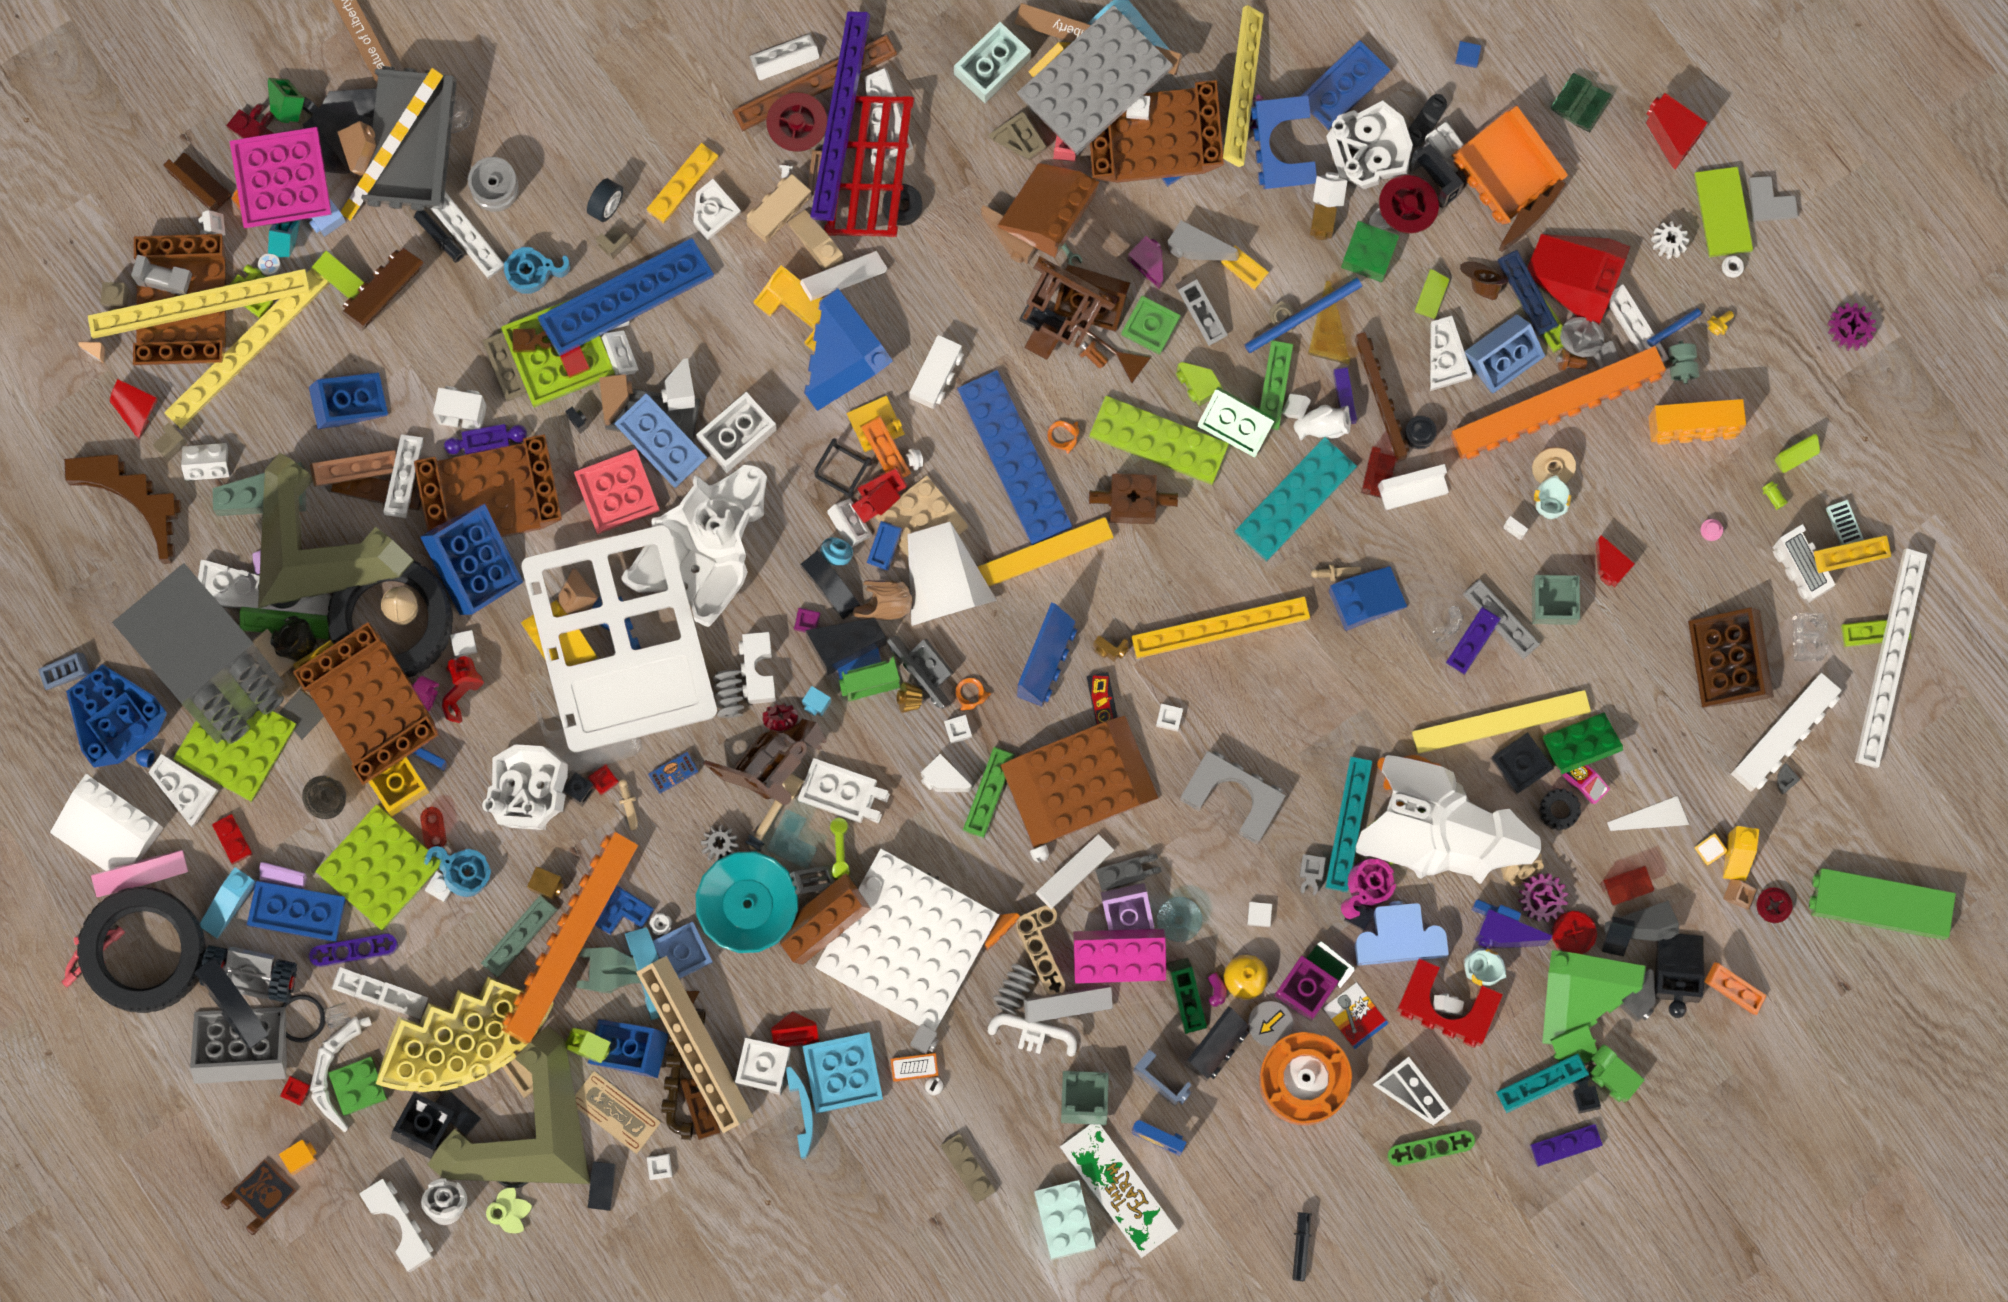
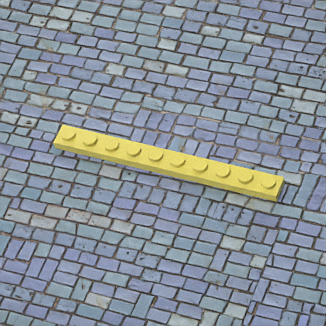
M311 268L307 272L310 292L279 299L225 352L223 363H214L164 412L165 415L182 429L330 283Z
M302 269L88 315L91 337L95 339L309 293L310 288L306 270Z

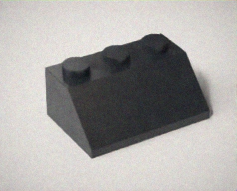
M1228 1006L1188 1058L1185 1065L1206 1082L1210 1077L1214 1080L1221 1071L1220 1063L1223 1060L1228 1062L1235 1052L1232 1049L1237 1041L1242 1043L1249 1034L1246 1031L1249 1025Z

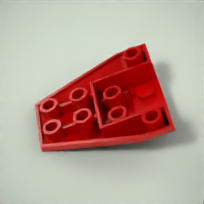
M1541 234L1527 268L1535 283L1575 316L1587 318V321H1594L1600 325L1631 246L1610 238Z

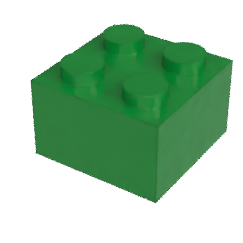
M1358 221L1341 268L1383 282L1399 235Z

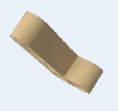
M1047 905L1022 915L1017 920L1016 931L1046 995H1053L1065 992V982L1041 933L1054 926L1057 919L1056 910L1054 908L1051 910ZM1043 912H1050L1053 915V919L1050 922H1044L1041 920L1040 915ZM1024 921H1029L1033 926L1028 932H1024L1020 928V924ZM1037 941L1041 943L1042 949L1039 952H1033L1029 945ZM1042 962H1048L1051 964L1052 969L1044 973L1039 969V965ZM1053 976V981L1055 985L1060 984L1059 992L1056 993L1054 990L1050 991V979H1048L1047 981H1045L1044 979Z

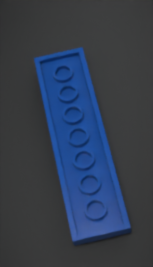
M693 238L538 316V321L558 355L561 356L713 278L714 273Z
M998 370L958 387L957 391L1031 545L1071 529V522Z

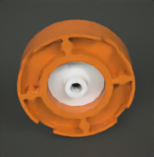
M1307 1032L1290 1034L1275 1043L1265 1056L1259 1073L1261 1095L1268 1108L1280 1119L1301 1126L1319 1124L1335 1115L1349 1096L1352 1080L1350 1063L1344 1051L1330 1038ZM1302 1076H1307L1309 1081H1303Z

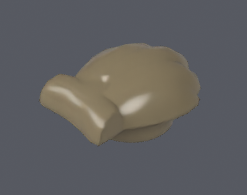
M1283 301L1274 304L1269 312L1274 326L1295 314L1294 308L1289 303L1285 304Z

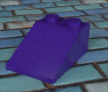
M1489 909L1483 916L1474 940L1478 942V946L1484 949L1545 946L1551 940L1552 935Z

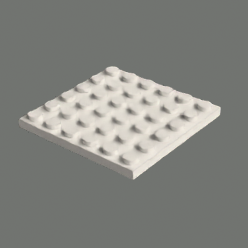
M881 848L858 889L871 907V910L827 945L815 968L920 1026L922 1024L936 1031L1000 914Z

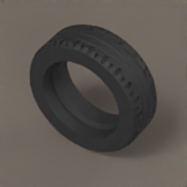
M415 560L399 578L377 581V583L363 586L357 585L348 587L345 590L332 592V598H330L328 606L329 612L327 614L329 633L335 644L354 632L352 623L354 607L360 596L369 588L379 583L396 581L407 584L417 590L423 597L428 609L426 631L414 647L406 652L394 655L407 678L424 672V670L430 667V664H434L440 658L441 652H444L448 645V639L453 627V613L446 591L438 578L427 567L422 566V564Z
M152 887L126 888L104 898V901L99 902L83 923L84 926L81 928L78 938L79 944H77L80 970L91 989L112 1006L128 1012H156L179 1002L196 985L199 978L195 975V972L201 968L202 959H204V953L206 952L205 936L193 912L174 895ZM134 912H152L166 918L176 929L181 943L180 960L174 972L164 982L150 988H131L118 982L108 971L103 958L104 940L110 928L120 918Z

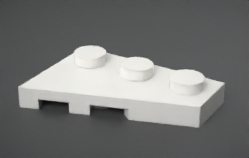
M1449 316L1432 321L1430 324V391L1472 379L1473 376L1453 317Z
M162 754L148 772L192 828H194L218 792L217 789Z

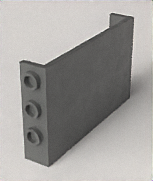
M382 66V69H375L378 83L373 130L377 146L369 166L430 70H425V73H418L416 69L412 68L396 71L394 67ZM443 75L368 195L362 194L361 199L367 202L368 206L380 207L381 204H389V208L402 209V206H411L410 209L415 211H424V208L443 209L457 79L454 76Z

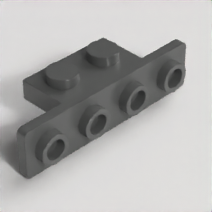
M898 636L890 637L887 642L890 645L891 652L900 657L904 662V668L909 673H913L917 678L918 685L931 696L933 704L941 709L950 707L952 705L951 701L939 686L951 677L954 672L927 639H923L914 649L909 651Z

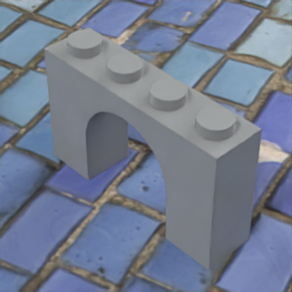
M1207 751L1181 795L1180 801L1200 811L1208 795L1218 784L1229 781L1241 784L1248 790L1251 796L1252 809L1238 834L1258 845L1286 795L1282 794L1283 790L1273 784L1268 786L1263 783L1264 779L1254 773L1251 775L1243 771L1244 768L1235 762H1232V764L1224 760L1225 757L1220 753Z

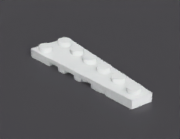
M201 560L198 579L222 607L241 609V607L258 608V575ZM331 594L302 597L296 605L290 608L280 609L267 605V607L261 609L327 615L329 612V600L332 596Z

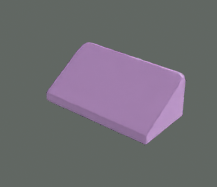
M265 862L260 864L261 882L298 889L305 888L308 877L304 872Z

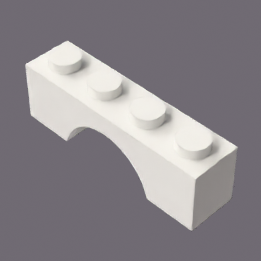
M381 1179L359 1194L372 1214H389L398 1220L402 1229V1240L395 1252L406 1270L412 1272L434 1258L431 1254L434 1250L427 1239L423 1241L419 1233L422 1230L415 1220L410 1221L407 1213L410 1211L404 1201L399 1202L394 1194L398 1192L392 1182L389 1181L387 1183L386 1180Z

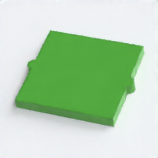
M1587 1024L1550 1039L1555 1051L1554 1057L1558 1059V1062L1578 1053L1583 1063H1587L1592 1060L1591 1058L1597 1052L1596 1040L1592 1037Z

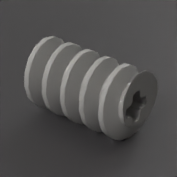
M723 670L717 672V675L713 677L714 682L717 683L714 685V690L718 691L715 694V699L720 700L716 703V707L721 709L717 711V716L720 718L743 716L738 711L744 709V706L737 704V702L743 700V697L737 696V693L743 690L736 687V684L741 683L742 680L735 678L736 675L741 674V671Z
M1012 964L1011 968L1015 972L1007 973L1010 980H1003L1002 983L1006 988L1001 987L998 989L1002 996H994V1000L998 1003L994 1005L1011 1015L1017 1016L1013 1008L1022 1007L1018 999H1026L1022 992H1030L1026 984H1034L1035 982L1031 975L1036 976V974L1018 964Z

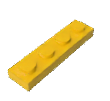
M700 143L647 207V212L665 224L718 160V155Z
M1887 535L1813 551L1818 573L1892 557Z

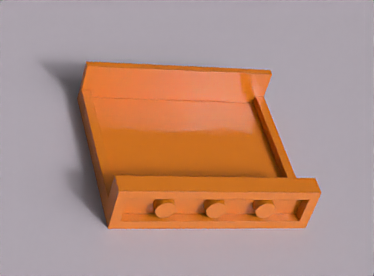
M1517 105L1508 108L1451 154L1455 167L1464 172L1467 176V183L1478 191L1481 202L1489 206L1492 210L1493 218L1502 225L1510 223V219L1517 215L1521 208L1527 207L1538 198L1539 194H1543L1553 186L1558 179L1562 181L1568 176Z

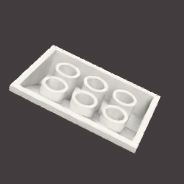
M85 774L72 792L50 833L107 871L141 860L164 828L95 779Z

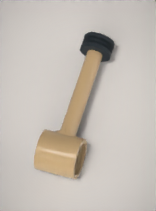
M791 773L782 785L791 794L792 800L799 794L804 780ZM774 801L755 835H749L750 839L745 841L750 849L761 851V845L764 846L765 843L761 840L782 807V804L778 801Z

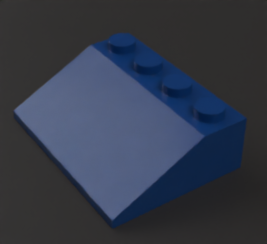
M485 504L477 506L420 536L459 615H472L523 583Z
M1053 602L1050 604L1018 682L1017 689L1018 698L1041 707L1044 701L1048 702L1053 691L1049 689L1052 681L1057 682L1061 669H1058L1060 661L1065 662L1069 649L1066 648L1069 640H1074L1078 630L1074 628L1075 620Z

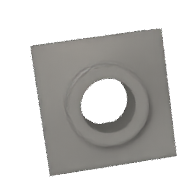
M921 1024L910 1046L923 1054H927L928 1051L933 1052L939 1042L936 1039L937 1032Z

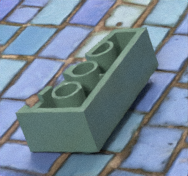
M302 462L297 463L305 470V467L303 466ZM265 473L212 488L213 511L216 515L263 514ZM306 490L299 497V512L306 511Z

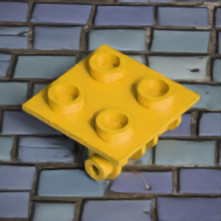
M887 395L846 413L864 452L870 451L872 448L860 425L878 415L882 418L893 440L905 435L899 418L897 419Z

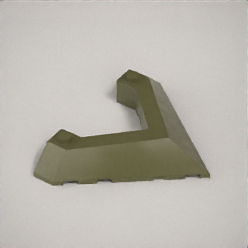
M279 453L266 467L258 608L267 607V605L295 601L302 597H313L345 590L352 586L377 583V581L399 578L414 560L376 526L360 544L303 550L301 547L302 534L299 516V497L313 482V479L306 470L282 453Z
M547 1025L515 1058L532 1073L536 1139L474 1144L459 1130L454 1129L438 1147L427 1165L447 1180L590 1184L566 1041Z

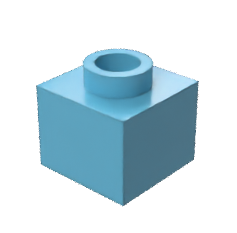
M811 686L802 700L805 706L804 710L813 716H816V714L822 716L831 703V697Z

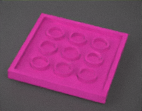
M317 127L229 141L244 229L332 215Z

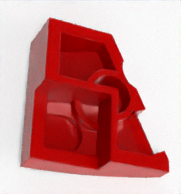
M117 379L110 396V403L134 435L140 439L149 423L148 418L158 399Z

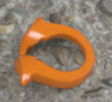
M1065 421L1054 422L1047 434L1049 443L1055 448L1066 450V453L1069 454L1077 443L1079 435L1078 422L1074 424ZM1057 427H1064L1075 437L1069 442L1056 443L1052 439V431Z
M975 678L963 679L957 685L955 692L958 701L962 705L961 711L974 709L977 705L983 704L991 695L990 692L985 691L981 682ZM973 683L978 687V702H969L961 696L960 692L964 684Z

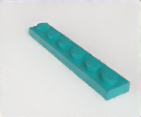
M1350 756L1325 889L1348 892V876L1353 867L1371 772V760Z

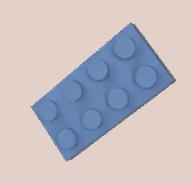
M647 393L614 423L674 488H677L707 459L706 455Z

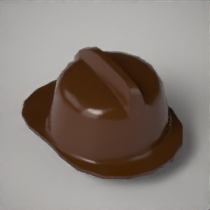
M1468 261L1460 265L1461 272L1471 278L1473 291L1490 300L1498 298L1502 285L1506 284L1509 279L1507 276L1478 262Z

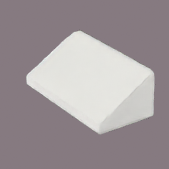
M849 498L834 504L828 510V515L843 540L851 547H854L870 538L872 534L866 523L861 520L851 506L853 501Z

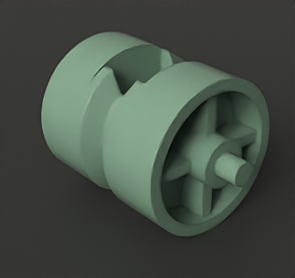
M1681 340L1679 344L1668 348L1669 362L1673 363L1670 367L1671 380L1683 381L1684 384H1688V380L1700 376L1698 363L1694 361L1697 358L1695 344H1684L1683 340Z

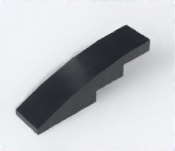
M215 958L195 972V975L208 989V995L221 1009V1015L249 1049L268 1036L247 1001Z

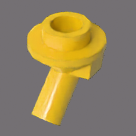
M1727 311L1719 318L1712 316L1707 321L1709 324L1708 330L1716 336L1719 334L1725 335L1728 330V326L1725 323L1734 317L1733 312Z

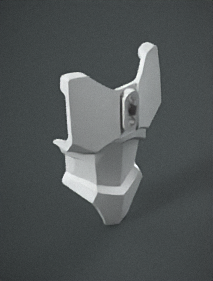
M743 465L734 473L713 485H708L700 477L694 475V486L681 501L680 505L662 516L652 519V527L663 525L669 529L684 587L688 585L686 594L696 622L707 627L718 618L743 585L748 573L744 562L746 553L741 538L748 522H755L764 516V497L767 476L761 469L755 466ZM655 544L644 546L630 569L625 570L622 576L624 585L637 592H665L668 590L659 551Z
M1391 755L1385 757L1382 767V773L1386 776L1393 790L1388 809L1378 820L1361 831L1356 845L1357 853L1406 866L1412 869L1420 879L1426 875H1435L1450 870L1470 875L1479 884L1483 882L1490 871L1496 868L1532 864L1541 851L1540 837L1530 830L1510 809L1495 810L1493 813H1490L1469 802L1463 786L1456 782L1454 772L1442 766ZM1396 802H1403L1404 805L1401 807L1397 806ZM1423 808L1426 812L1420 813L1418 809Z

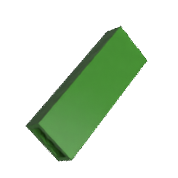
M1823 868L1813 876L1812 887H1815L1814 896L1811 895L1809 900V909H1812V916L1946 940L1950 936L1956 893Z

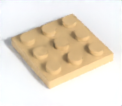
M927 475L903 493L901 498L883 515L880 516L878 514L875 516L879 523L884 521L903 528L898 546L908 559V534L947 522H951L958 535L968 528L967 523Z

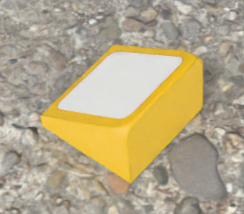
M1715 833L1694 847L1707 866L1728 852Z

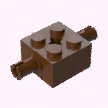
M1112 474L1111 489L1109 491L1089 490V504H1109V507H1111L1110 523L1155 524L1156 508L1158 506L1178 507V493H1158L1156 491L1157 475ZM1131 496L1136 497V502H1131Z

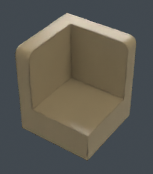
M617 227L612 228L606 235L601 233L596 238L597 245L612 260L631 242L630 236L627 233L621 232Z
M168 422L162 428L165 434L153 444L154 448L167 461L187 444L184 437Z

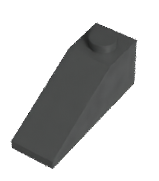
M1669 901L1619 917L1635 921L1630 939L1659 941L1671 939L1676 934H1679V922ZM1611 921L1605 922V935Z

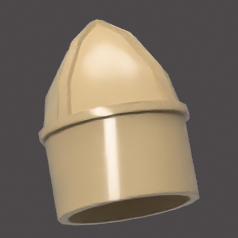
M398 586L389 589L383 595L381 609L391 622L403 625L411 622L416 617L418 603L412 591Z

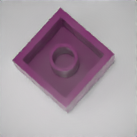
M1301 956L1274 996L1312 1022L1339 981Z

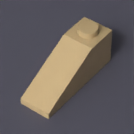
M806 210L787 222L823 271L844 262L842 252L819 224L810 217Z

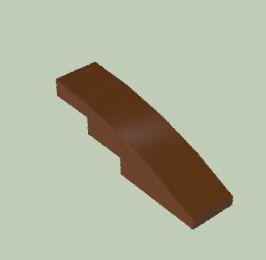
M1558 179L1548 197L1539 194L1530 211L1521 208L1503 239L1499 251L1503 252L1518 242L1540 222L1551 209L1566 183Z

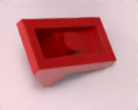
M886 480L853 502L851 506L861 520L866 523L878 514L880 516L883 515L901 496L890 481Z

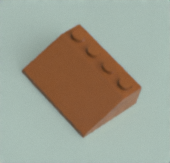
M1038 163L997 227L1055 258L1095 197L1099 181L1080 171Z

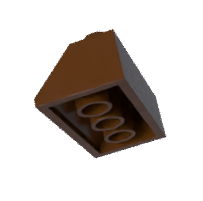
M405 248L400 252L396 249L388 257L390 262L385 267L381 265L372 274L375 278L370 283L365 281L357 290L360 292L355 299L350 297L343 304L345 309L342 314L361 332L422 269L424 262Z

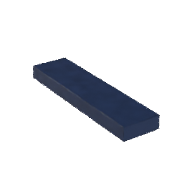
M1518 250L1499 258L1497 262L1504 275L1509 278L1508 282L1537 336L1539 337L1557 328L1558 324Z

